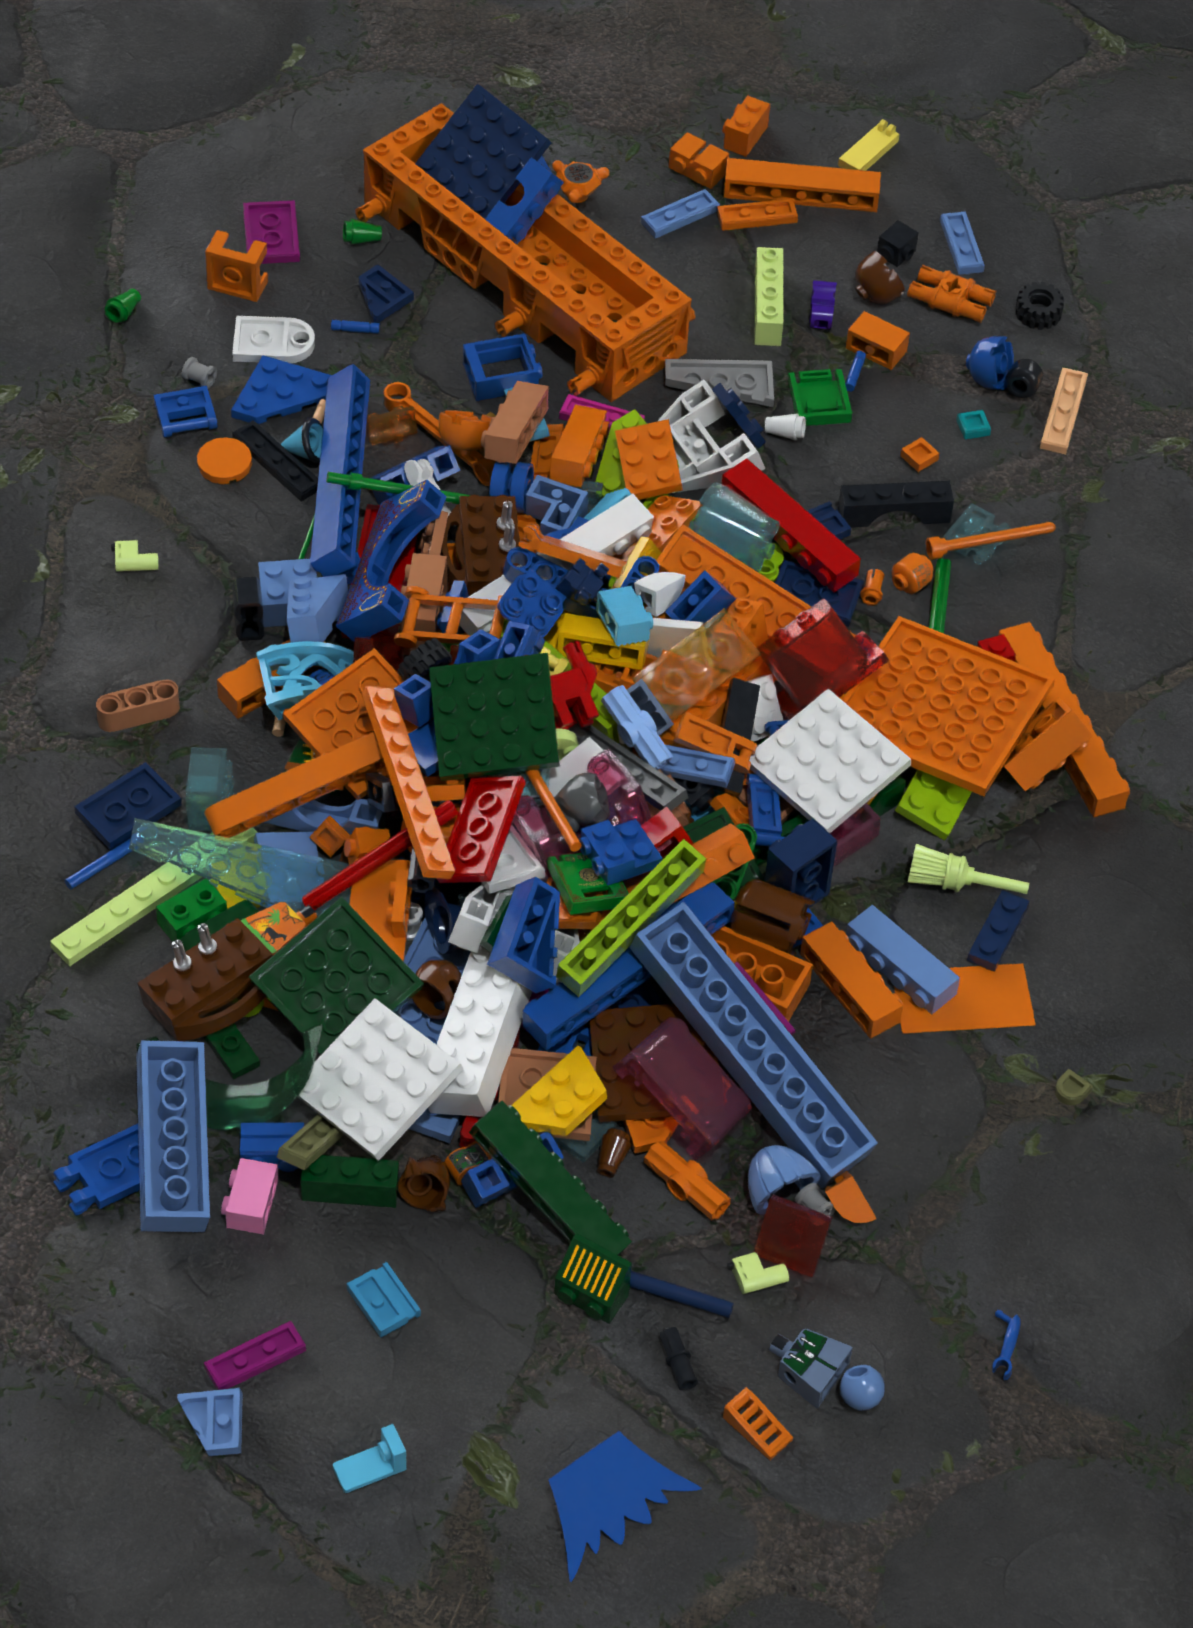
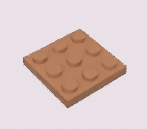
M512 1048L501 1076L498 1103L503 1100L506 1105H512L568 1054ZM587 1056L591 1065L596 1071L597 1057ZM592 1113L567 1136L551 1135L554 1138L590 1141Z

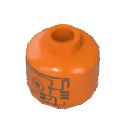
M918 553L906 555L893 565L892 581L894 586L898 590L909 594H914L924 588L933 578V565L925 555Z

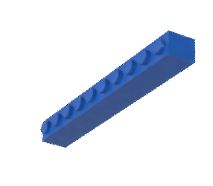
M354 364L329 377L327 384L310 564L313 569L320 572L324 577L338 575L355 564L361 489L360 491L351 490L344 485L326 482L328 471L347 475L350 472L358 474L363 472L370 379Z

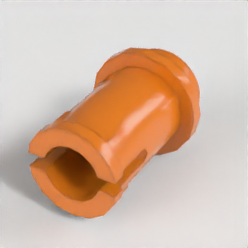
M873 569L868 570L865 587L860 592L862 601L870 606L878 604L883 597L881 588L884 573L878 569H875L874 578L872 577Z

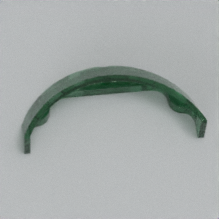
M315 1025L303 1032L305 1046L303 1054L288 1069L271 1079L248 1085H228L205 1079L207 1127L220 1130H229L233 1127L241 1129V1123H264L289 1107L309 1080L314 1067L323 1025ZM154 1036L144 1041H159V1039ZM141 1042L136 1044L137 1053Z

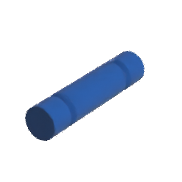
M332 320L331 330L379 334L380 323L372 322L370 324L369 322Z
M863 351L856 352L845 382L846 389L849 392L854 391L865 361L866 354Z

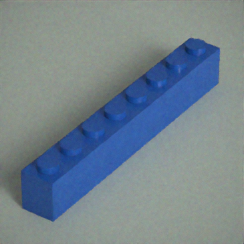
M711 882L680 901L671 904L656 920L682 902H685L710 935H712L730 922L735 902L714 882ZM628 947L580 997L573 993L566 985L558 982L556 986L549 989L548 993L539 999L531 1000L523 1009V1027L547 1051L651 978L652 975Z

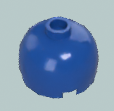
M991 336L978 341L973 347L971 354L967 356V369L970 370L974 381L984 388L992 390L1007 388L1005 377L1008 370L1014 364V353L1011 342L1005 341L1008 338L1006 336Z

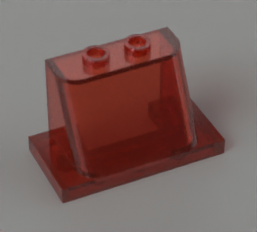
M825 598L808 610L799 613L795 620L785 627L776 630L772 637L754 649L782 689L777 694L780 711L788 720L792 719L827 689L831 690L836 696L841 697L889 661L886 654L864 631L853 637Z

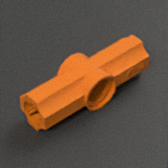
M657 1141L644 1156V1163L666 1181L668 1189L677 1199L681 1201L688 1200L711 1220H717L725 1213L730 1205L731 1198L708 1180L706 1171L699 1163L694 1160L686 1161L664 1141Z

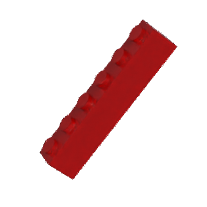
M746 458L722 474L721 493L724 498L734 503L745 517L752 519L763 533L770 535L784 551L789 552L797 559L803 568L808 569L815 575L822 585L836 592L858 576L861 558L750 460Z

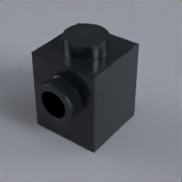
M897 220L879 236L877 252L889 263L898 267L905 260L908 261L916 251L919 232Z
M674 778L676 783L687 790L688 799L684 802L691 810L693 816L698 811H705L711 806L710 803L715 797L712 785Z

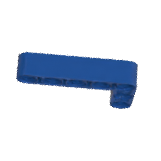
M521 547L512 548L508 552L503 568L505 578L511 583L517 576L525 574L531 568L539 576L546 577L548 580L545 581L554 588H556L568 571ZM649 556L638 558L621 587L632 586L634 593H636L634 582L645 577L640 572L647 573L648 575L658 573L660 569L658 562ZM513 563L520 564L523 567H517ZM568 598L563 602V609L572 614L601 619L596 611V606L591 605L590 602L586 606Z

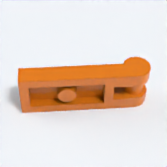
M688 712L682 715L673 740L696 751L732 757L735 759L734 770L739 773L749 772L751 766L749 760L751 755L755 754L757 748L755 742ZM734 748L740 751L739 756L733 754Z

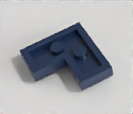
M721 383L713 387V392L754 445L760 448L765 444L766 441L760 434L764 429L755 418L752 420L747 418L750 411L733 389L730 388L726 391Z

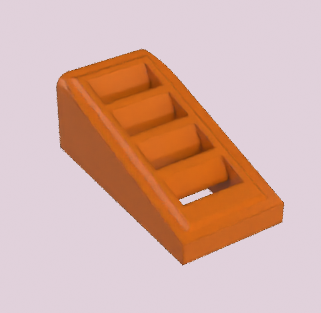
M747 1387L725 1405L723 1419L769 1460H772L793 1441V1436ZM746 1407L747 1409L742 1414H740L739 1412ZM755 1415L757 1419L749 1424L747 1421ZM765 1424L768 1428L759 1435L756 1431ZM775 1433L778 1437L768 1445L765 1441Z

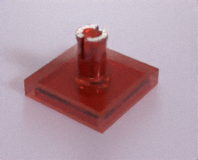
M773 1194L766 1210L754 1252L757 1253L758 1257L776 1264L784 1263L791 1270L813 1277L833 1217Z

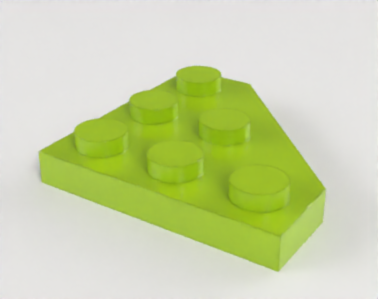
M635 409L612 422L594 484L596 492L601 498L607 493L626 488L615 431L647 424Z

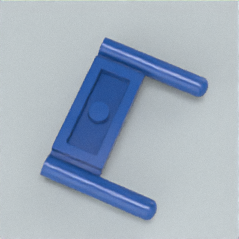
M748 773L746 785H748L749 825L754 828L757 834L755 845L770 847L776 840L785 838L781 836L782 824L779 794L758 775Z

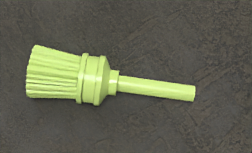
M919 844L915 845L908 883L940 885L942 889H951L954 892H959L964 885L971 886V883L1027 894L1029 889L1028 882L974 871V867H969L966 856H955L953 853L947 855Z

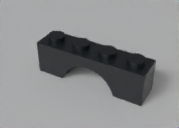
M950 480L841 485L838 511L851 528L869 527L876 518L893 511L911 512L917 515L923 524H942L951 522L954 498Z

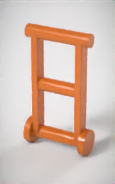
M409 586L405 592L406 597L410 600L402 633L395 634L394 642L405 648H414L417 641L426 642L427 640L431 641L433 638L438 639L440 643L460 644L471 636L457 634L463 608L495 610L489 634L500 639L505 618L501 615L497 604L503 595H499L497 600L429 595V592L421 587ZM420 604L451 607L445 633L414 631Z

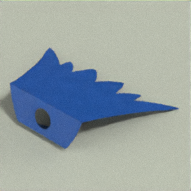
M620 1431L611 1435L550 1477L548 1481L555 1498L564 1534L570 1582H572L579 1569L586 1543L589 1544L595 1554L598 1553L600 1530L614 1542L622 1545L625 1536L624 1516L642 1524L652 1523L645 1498L657 1503L667 1504L668 1500L661 1489L669 1491L701 1490L702 1487L658 1463L627 1439Z

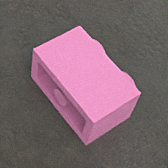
M240 1158L237 1170L232 1169L230 1174L229 1188H232L230 1196H224L221 1214L226 1215V1228L264 1235L279 1182L278 1164Z

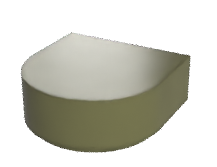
M1068 1069L1058 1079L1055 1095L1060 1102L1066 1105H1077L1092 1092L1093 1085Z

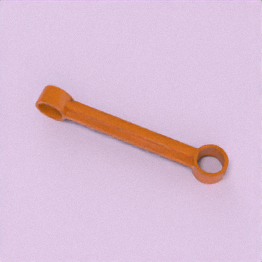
M401 382L387 385L384 389V405L386 409L394 413L404 412L446 446L439 434V420L411 399L410 387ZM393 396H403L404 398H402V399H392L391 397H393ZM476 450L471 451V455L456 454L473 468L476 478L483 485H490L496 461L484 458Z

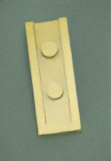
M882 119L839 158L838 166L843 169L866 171L899 142L900 134L896 132V126L893 124L888 126V122Z

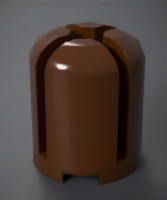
M758 879L750 880L744 884L735 899L740 905L734 907L730 918L731 929L740 935L768 944L794 956L796 952L791 949L796 941L802 939L805 935L812 916L811 913L807 912L808 905L814 904L815 901Z

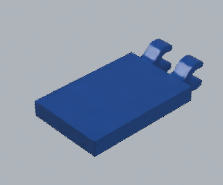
M138 1124L68 1156L69 1165L60 1167L53 1172L56 1177L53 1183L59 1192L68 1190L77 1180H80L85 1188L69 1194V1198L72 1201L69 1207L75 1215L85 1212L94 1202L101 1209L140 1190Z

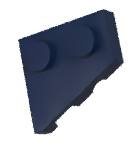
M376 265L359 276V287L374 323L381 322L414 300V292L380 265Z

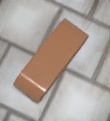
M159 680L102 695L96 702L99 727L106 732H115L175 716L180 709L177 684L172 680Z

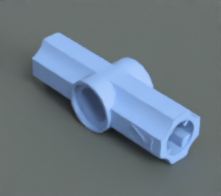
M623 685L612 689L602 698L601 702L618 724L617 729L620 737L628 747H634L643 761L658 770L672 760L673 755L656 733L657 728L654 720L647 711L640 710Z

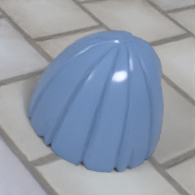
M772 1145L760 1149L752 1158L748 1170V1189L754 1210L758 1214H765L771 1208L767 1199L771 1196V1193H775L783 1188L784 1184L788 1185L795 1182L800 1190L810 1183L818 1184L821 1178L819 1171L802 1155L785 1146Z

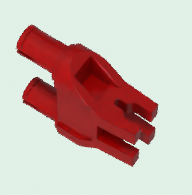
M575 641L574 644L570 642L563 647V651L568 658L572 670L551 676L556 729L569 730L567 726L574 723L568 709L571 707L581 728L592 725L594 723L593 719L599 716L590 694L597 676V668L594 664L588 662L580 641Z

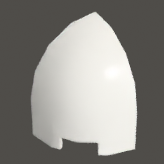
M659 572L634 582L636 595H641L644 602L648 605L645 610L655 617L664 613L681 595L686 575L675 572Z

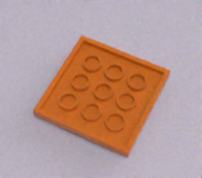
M374 648L285 711L283 719L319 757L374 732L362 697V692L366 686L390 688L394 692V688L403 683L404 680ZM403 718L408 734L419 728ZM386 767L379 771H376L379 774L387 778H390ZM366 776L345 785L346 789L357 800L367 795Z

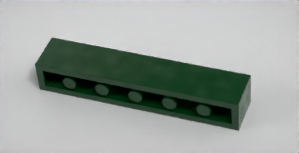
M502 1100L474 1124L469 1132L471 1136L569 1243H571L574 1235L578 1233L616 1255L622 1253L631 1244L632 1241L628 1238L629 1234L624 1226L618 1222L614 1223L607 1215L606 1207L598 1199H592L585 1191L584 1183L577 1176L570 1175L563 1167L562 1159L555 1152L548 1151L542 1144L543 1141L540 1135L534 1129L526 1127L520 1120L519 1112L513 1106L506 1105Z

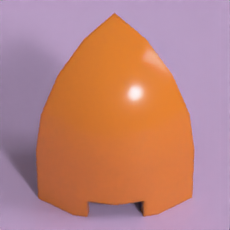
M848 1171L843 1172L834 1179L837 1184L825 1188L828 1198L843 1218L853 1223H867L877 1219L855 1179Z

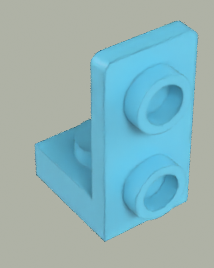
M394 1424L381 1428V1442L377 1443L378 1446L333 1463V1470L345 1493L406 1470V1449Z

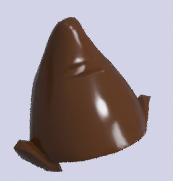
M437 1155L422 1157L418 1160L409 1157L406 1168L398 1182V1190L401 1197L411 1206L425 1209L429 1212L446 1210L444 1202L450 1187V1175L445 1163Z

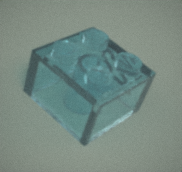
M191 747L186 787L189 830L212 831L204 811L209 806L234 794V779H229L233 775V761H228L226 748Z

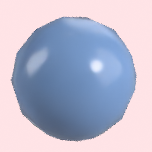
M869 1365L854 1366L848 1369L841 1379L840 1395L846 1404L856 1410H870L879 1405L884 1396V1379L877 1370Z

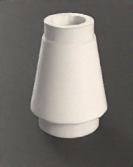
M797 413L766 417L765 433H771L792 440L804 438L806 419L804 416H799Z

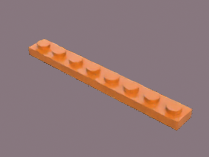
M366 686L362 692V697L422 875L427 878L451 879L455 869L393 689Z

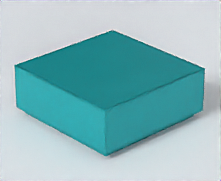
M983 410L957 414V423L965 440L990 436L991 427Z

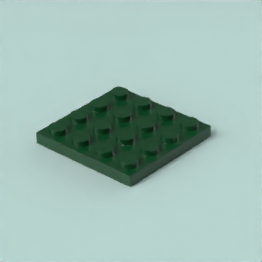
M548 653L429 667L439 777L441 781L560 767Z
M342 896L249 976L250 981L320 1056L374 998L395 1013L424 987L422 980Z

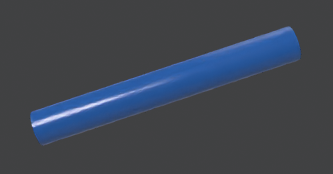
M136 834L64 880L66 886L72 890L144 844L142 837Z

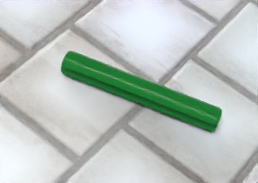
M939 558L936 561L929 628L944 633L951 571V561Z

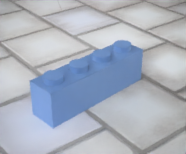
M874 905L868 907L847 924L846 935L852 946L857 951L863 953L874 970L883 973L897 989H902L907 993L918 1007L925 1008L929 1013L933 1014L957 995L960 977Z

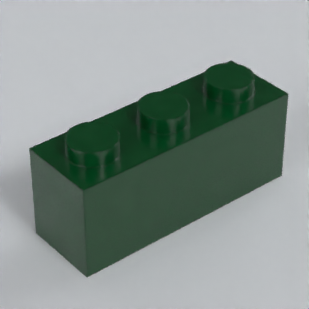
M321 1155L306 1170H302V1201L396 1208L399 1161L382 1159L378 1161L369 1158Z

